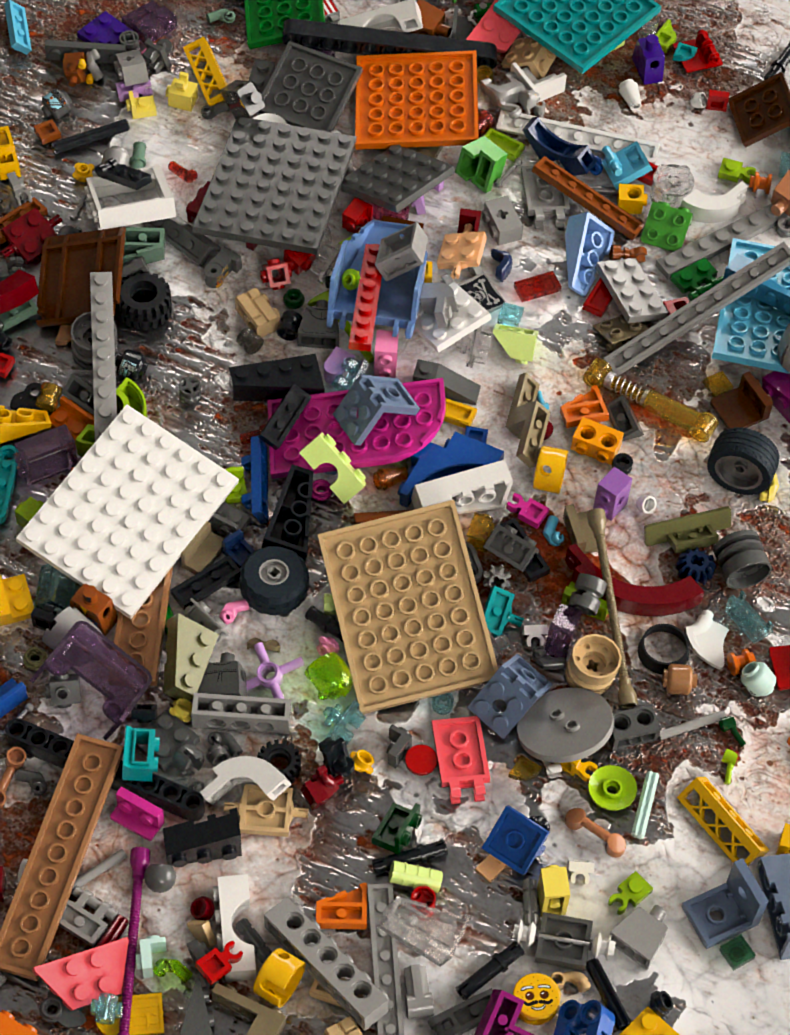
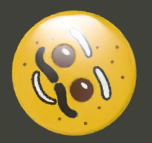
M531 973L520 978L514 986L512 994L525 1001L518 1018L530 1025H543L551 1021L558 1011L561 999L560 990L555 981L541 973Z

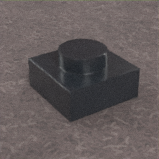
M133 704L131 719H137L139 723H149L152 720H156L157 704Z

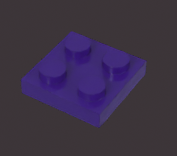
M105 11L77 31V37L83 42L120 44V34L127 30H133Z

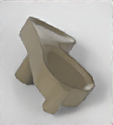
M252 638L247 642V649H255L254 645L262 642L265 650L280 653V645L277 640L264 642L258 638Z

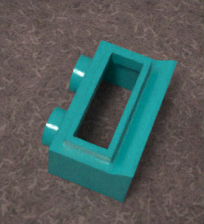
M126 725L122 780L152 782L153 772H158L159 757H154V752H159L160 737H155V729L132 728ZM136 744H148L147 762L135 761Z

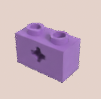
M613 467L598 483L593 509H604L606 518L612 521L628 502L632 478L616 467Z

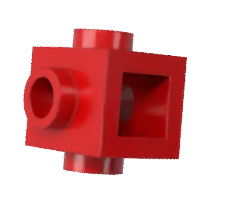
M286 249L283 251V261L287 262V265L289 264L291 267V271H294L297 275L303 271H308L316 260V255Z
M279 258L267 260V264L262 265L260 278L267 287L279 290L285 288V285L291 284L290 277H292V271L287 262L280 261ZM276 269L277 275L272 277L271 271Z

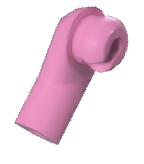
M246 599L226 603L220 613V618L224 623L231 624L238 612L249 610L248 602Z

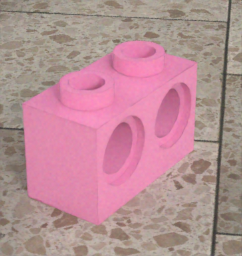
M377 330L374 376L396 378L399 333L397 337H392L393 331Z

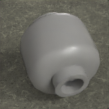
M112 146L104 151L102 164H105L110 158H114L119 164L129 166L130 156L126 149Z

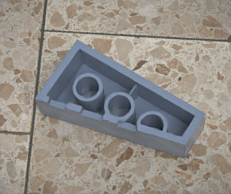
M790 853L760 857L756 868L762 891L769 900L767 910L780 960L790 959Z

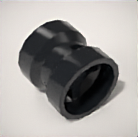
M292 310L283 312L281 317L282 323L277 328L278 336L287 341L297 339L298 329L303 317Z

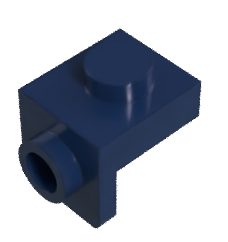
M241 529L234 533H229L222 541L223 554L225 556L229 555L240 569L245 559L255 551L244 540Z

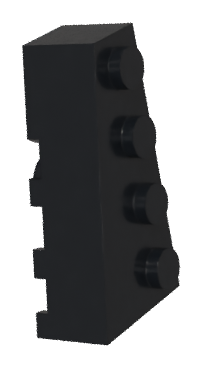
M316 354L229 367V383L233 401L262 402L263 399H281L293 384H296L309 395L325 393Z
M291 465L265 533L262 548L266 546H281L295 551L306 562L314 471Z

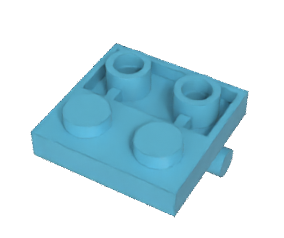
M637 141L616 153L612 152L609 146L602 148L605 155L602 164L616 190H618L619 184H628L653 170Z

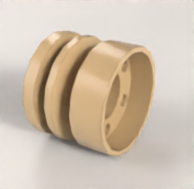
M599 634L585 635L576 642L565 670L566 680L571 688H583L599 695L606 693L610 689L622 659L620 649L615 642Z

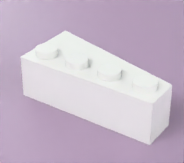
M501 460L416 484L411 500L415 509L454 500L458 514L504 508L513 479L506 461Z

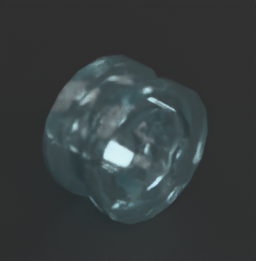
M451 693L433 697L432 708L437 714L446 715L452 711L454 697ZM441 699L443 702L447 700V705L445 706L443 703L439 705V700Z

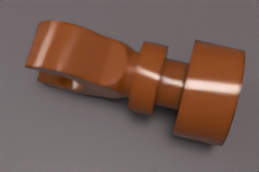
M611 245L609 260L636 258L638 263L646 261L647 249L645 247H636L629 250V248L625 247L621 249V245Z

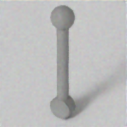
M516 158L514 164L501 178L497 179L495 185L500 187L510 173L522 164V160Z
M85 192L75 210L70 212L71 220L78 218V212L86 199Z
M27 703L25 709L16 718L22 719L28 712H32L34 705ZM5 729L0 731V741L6 737Z

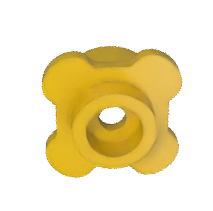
M78 162L74 165L75 172L72 176L79 182L85 183L87 182V177H93L92 171L95 170V166Z
M359 750L358 752L353 751L350 753V757L355 764L354 770L366 772L367 774L373 772L371 766L374 763V758L369 752Z

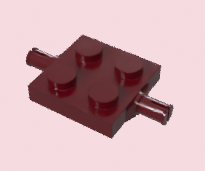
M35 207L2 228L1 233L7 239L9 246L0 251V255H3L2 258L6 259L15 253L23 258L26 265L42 256V248L46 237L57 235L53 227L62 223V218L57 214L55 217L47 220Z

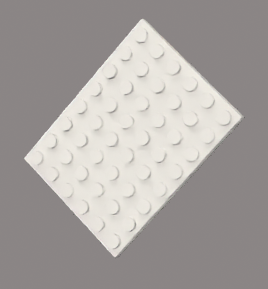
M126 404L16 537V542L79 585L88 584L94 586L98 591L112 599L117 611L132 619L180 558L182 551L235 488L239 479Z

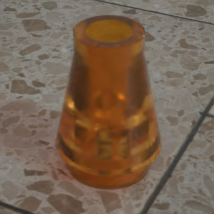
M405 467L378 469L377 472L373 473V482L378 490L382 489L385 491L407 480L408 472Z

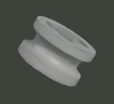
M786 216L778 220L776 232L779 236L790 237V217Z

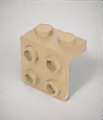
M519 38L513 42L501 65L503 68H511V64L516 62L519 67L528 66L532 74L539 80L546 76L556 55L532 38Z

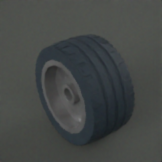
M734 427L722 431L715 440L708 457L707 469L712 479L723 488L743 495H756L765 491L771 484L778 468L780 455L775 444L767 436L752 429Z

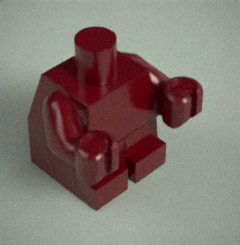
M324 764L317 768L316 774L312 775L310 780L304 783L300 789L312 811L324 805L339 790V785L344 783V779L340 775L334 778L332 774L327 775L328 771Z

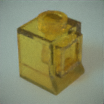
M474 513L466 535L468 537L466 542L472 544L476 550L487 553L488 550L483 546L495 529L493 517L488 514Z

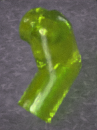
M161 958L155 962L156 966L153 967V973L156 976L164 977L166 972L174 973L184 983L193 975L177 959Z

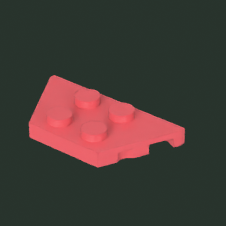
M495 0L466 40L493 43L497 47V52L505 54L521 30L493 11L494 4L499 1Z
M128 937L36 966L32 971L49 986L48 989L54 995L61 998L62 1003L70 1011L122 994L129 943Z

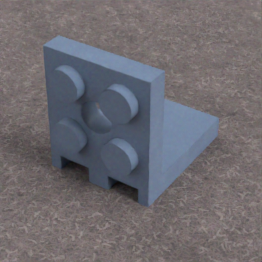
M360 374L333 415L352 443L361 446L383 413L416 415L420 408L398 378Z
M516 654L501 665L467 708L504 739L531 706L547 693L553 684L519 654ZM496 699L505 701V711L497 709L495 705Z
M742 858L733 863L726 883L683 902L681 907L703 945L708 949L758 926L769 900ZM718 911L722 914L723 919L715 921L710 917L709 913Z

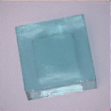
M504 302L497 323L519 327L524 307Z

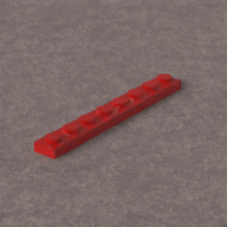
M365 244L360 273L361 279L359 280L348 349L371 352L382 275L375 266L379 244Z

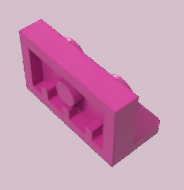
M120 787L116 793L117 806L110 814V819L144 839L152 841L165 823L163 809Z

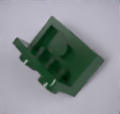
M392 803L373 834L371 844L399 854L403 846H408L413 829H418L423 817L420 815L421 805L415 803L411 810Z

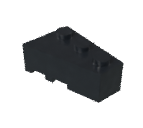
M237 807L229 809L230 814L216 818L215 814L208 815L207 821L194 824V821L191 820L163 828L167 864L174 867H183L188 863L198 862L206 864L216 859L232 860L237 856H242Z

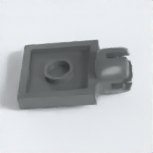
M168 709L143 728L155 729V737H160L159 752H154V757H159L158 767L163 772L172 767L176 768L182 775L189 777L195 774L189 768L190 765L198 771L201 769L205 761L204 756L195 747L200 742L199 736L176 716H172ZM136 744V748L147 757L148 744Z

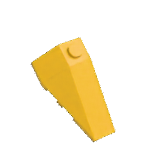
M0 405V444L51 427L47 411L19 408L13 411L5 409V406Z

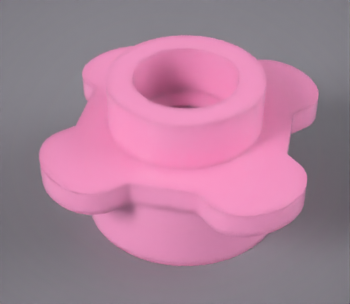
M321 636L319 638L320 643L316 649L323 658H327L329 662H334L335 655L340 650L339 644L332 637L326 638Z

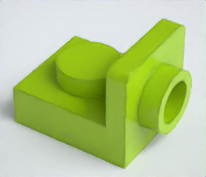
M242 466L229 467L225 470L237 477L239 481L227 496L225 502L227 504L242 502V495L247 493L244 470Z

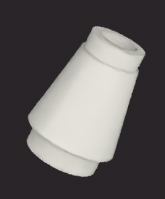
M633 79L621 82L619 93L631 110L639 109L642 104L638 84Z

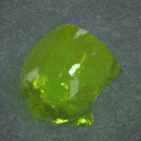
M335 652L327 653L317 658L304 672L307 679L311 680L318 690V699L335 700L342 696L346 697L351 691L353 677L350 668L345 660Z

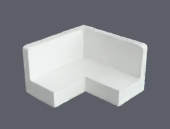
M516 62L511 64V72H515L516 79L522 82L528 90H534L539 93L540 100L538 102L565 91L567 77L565 73L559 75L553 73L537 80L527 67L521 69Z

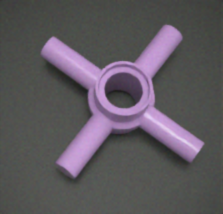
M259 642L254 645L261 664L257 669V676L246 681L247 691L262 685L265 688L271 689L274 698L284 699L280 689L284 680L283 675L304 666L305 663L302 657L281 666L270 662L263 643ZM275 672L272 678L266 679L268 673Z

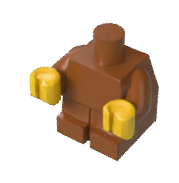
M84 52L64 53L63 70L68 80V85L75 87L76 84L85 82L89 85L93 84L94 78L92 74L86 75L88 68Z

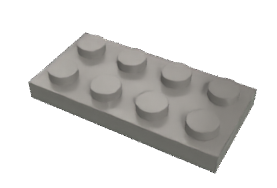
M636 258L597 262L595 269L627 323L662 320L668 316V310Z

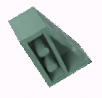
M125 227L123 264L140 256L144 257L147 264L165 260V228Z

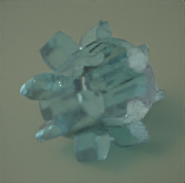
M101 993L98 1000L92 999L90 1012L91 1015L95 1016L97 1023L111 1025L114 1024L115 1018H122L123 1006L122 1002H118L119 997L117 995Z

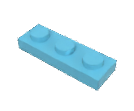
M8 0L4 6L11 47L27 55L32 49L25 8Z

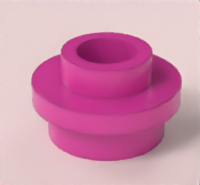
M324 479L314 481L312 498L318 501L329 499L332 495V490L329 488L330 483Z

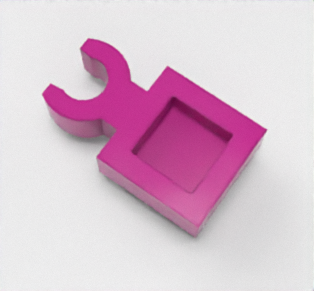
M514 493L512 498L517 504H512L508 501L506 509L510 512H519L518 519L538 529L549 514L550 509L531 498L525 502L522 496Z

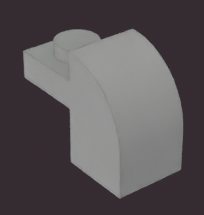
M423 283L420 300L424 313H434L438 328H447L448 320L452 318V312H458L453 289L445 283Z

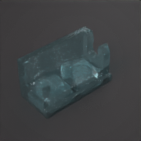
M741 591L738 598L733 595L728 599L725 612L749 639L756 644L773 633L774 624L771 621L766 623L745 600L746 593Z

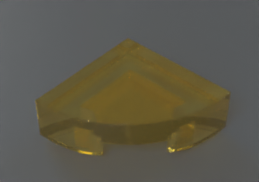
M521 755L509 772L508 777L520 781L529 780L536 777L542 771V767Z

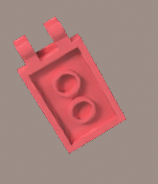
M471 716L432 720L431 726L438 758L441 788L449 787L450 803H461V789L473 788L475 802L485 801L484 795H486L484 783H490V773L480 718Z

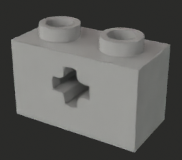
M139 49L116 54L117 61H113L115 72L118 74L119 80H123L125 86L149 82L146 62Z
M504 196L485 201L482 219L484 223L488 224L490 235L492 238H495L498 246L522 240L523 224L509 197Z

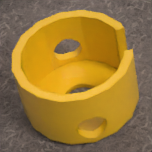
M549 446L541 447L533 480V488L535 490L560 493L568 450ZM543 466H549L551 473H546L543 470Z
M281 948L275 949L259 970L253 985V992L275 1006L283 1007L298 987L303 977L306 963Z

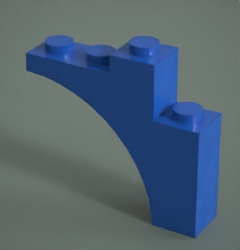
M455 432L451 439L448 438L444 447L430 442L422 450L409 457L411 458V467L407 475L408 479L405 483L402 482L397 492L400 505L406 508L409 507L416 484L504 460V451L458 432Z

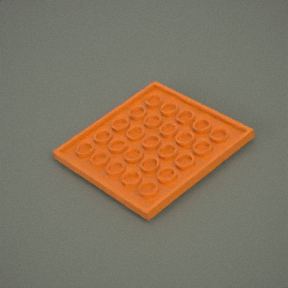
M476 50L356 56V65L362 67L363 70L356 84V150L387 149L391 145H400L406 148L461 146L479 139Z

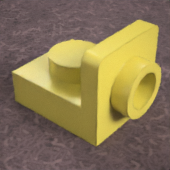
M128 91L129 99H125L127 112L131 111L133 119L157 116L153 95L134 98L133 91Z

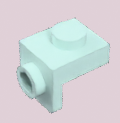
M151 935L140 940L141 954H136L137 970L142 969L143 978L154 977L152 953L167 951L165 937Z

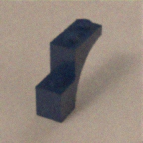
M532 117L522 129L540 160L544 156L551 161L559 160L564 169L573 176L587 174L597 162L588 145H577L559 138L542 123L539 117Z

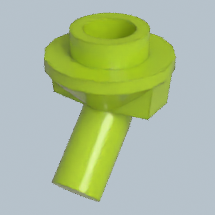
M355 269L344 271L342 284L347 290L358 288L359 280L361 279L360 271Z

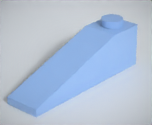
M589 212L570 216L565 233L568 286L582 297L587 295L595 280L597 262H601L604 256L609 254L615 233L613 229Z

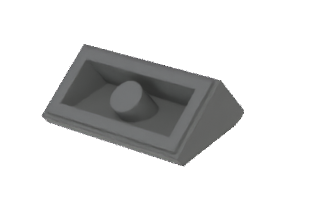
M623 395L605 405L614 429L624 432L622 441L644 435L630 402Z

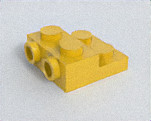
M25 574L2 579L0 575V626L30 619L34 605Z

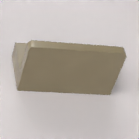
M574 504L567 505L564 509L563 520L571 544L576 543L584 554L598 552L596 539L588 525V511L577 513Z
M207 521L181 553L182 568L195 575L211 566L223 551L222 541L224 538L211 532L210 522Z

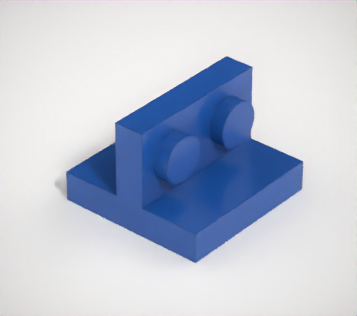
M507 805L483 844L482 849L521 875H525L534 859L543 854L546 848L543 844L550 832Z

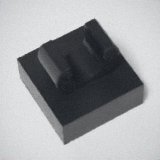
M47 602L43 610L35 607L31 613L33 627L44 631L48 628L51 631L57 623L54 621L57 611H54L56 605Z

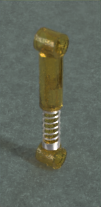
M594 359L583 375V381L589 387L597 385L599 389L605 387L610 390L614 389L615 393L620 392V395L625 394V397H630L631 401L635 399L636 403H639L644 410L688 431L699 442H708L719 425L718 419L709 412L703 411L699 413L653 389L643 390L642 386L639 388L637 384L633 385L631 381L627 382L626 378L623 380L621 376L617 377V374L612 372L611 366L605 360Z

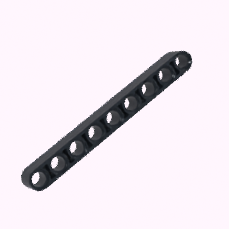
M19 718L8 721L5 726L7 740L11 747H21L26 754L64 768L74 740ZM15 732H22L20 735H13ZM40 740L44 741L42 744H34L35 742ZM61 749L66 750L65 752L60 754L56 753L58 750ZM120 761L111 789L118 791L120 787H123L164 811L188 821H198L204 816V799L198 791L154 773L152 782L121 780L123 761ZM149 785L154 787L151 790L143 789L144 787ZM168 795H175V796H176L174 799H167V798H166V796H168ZM190 804L199 805L193 809L188 807Z

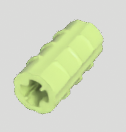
M393 860L388 881L401 886L412 887L413 889L419 886H427L435 893H438L442 883L443 872L431 869L430 867L425 868Z

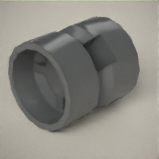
M580 573L574 586L577 591L572 592L568 606L579 613L596 616L601 604L599 598L603 597L607 583L596 576Z

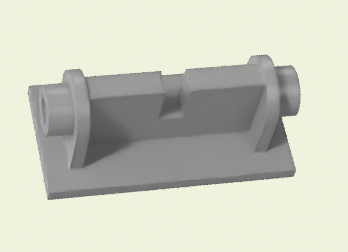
M193 598L190 599L194 605H189L185 608V617L200 625L204 622V627L219 634L216 643L221 639L220 635L222 632L229 635L228 631L224 628L226 623L217 615L213 617L209 613L211 608L204 601L201 600L198 603Z

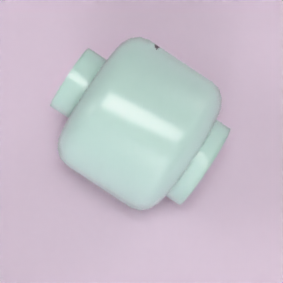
M753 661L742 669L741 682L752 696H767L774 690L776 676L764 662Z

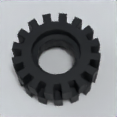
M279 739L274 740L273 745L270 741L267 742L266 748L264 746L260 748L257 758L269 763L275 757L286 758L289 763L288 766L279 771L291 784L294 783L295 777L298 778L301 771V755H299L298 748L294 749L293 743H290L288 746L287 740H283L282 744H279Z

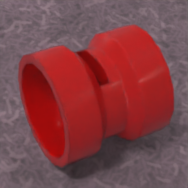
M419 886L411 893L410 911L414 917L427 919L432 916L435 909V892L427 886Z

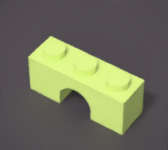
M321 432L299 453L314 470L323 463H330L336 467L338 478L329 488L345 504L367 484L365 481L366 477L360 469L357 468L355 470L350 464L351 459L345 452L342 451L340 453L335 447L336 442L329 434L324 435Z

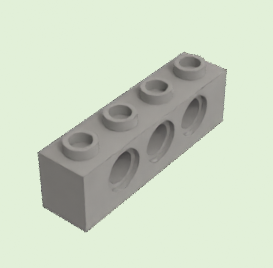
M194 693L191 712L192 728L289 734L291 699Z

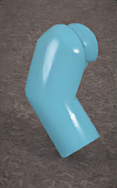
M550 515L546 521L543 535L550 545L559 546L564 541V535H560V532L556 531L559 519L556 516Z

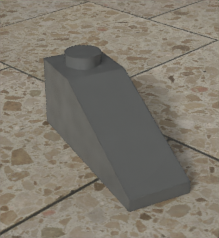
M417 360L413 381L443 378L445 398L476 405L481 385L439 363Z

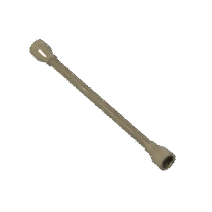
M596 508L587 512V519L597 542L602 578L607 583L605 597L613 641L620 649L622 656L621 665L618 670L620 678L618 691L619 708L629 709L637 706L638 700L637 694L631 685V680L628 677L624 657L621 629L604 539L606 526L605 510Z

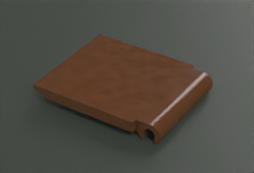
M125 227L46 237L42 248L39 293L37 297V313L41 317V320H36L38 327L72 324L78 316L91 312L90 272H112L113 314L115 315V304H120Z

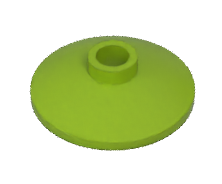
M607 765L597 769L591 775L588 791L591 799L599 807L610 811H618L632 804L637 794V783L632 774L626 769L615 765ZM609 789H612V790H614L616 793H615V794H611V793L608 792V790H609Z

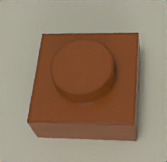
M53 119L34 125V132L42 145L61 139V132Z

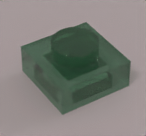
M742 935L721 945L719 949L733 971L752 961L756 956Z

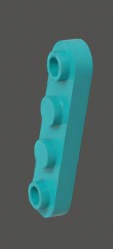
M5 445L0 448V524L4 523L8 516L20 463L19 450L13 445Z

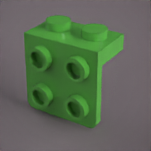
M658 201V203L652 202L641 235V241L672 252L682 248L688 227L693 220V213H690L689 209L678 207V209L670 207L669 203Z

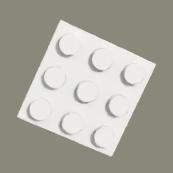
M455 282L449 284V286L454 291L458 312H452V318L448 320L447 328H438L435 314H425L422 303L420 304L414 331L438 353L491 320L490 313Z

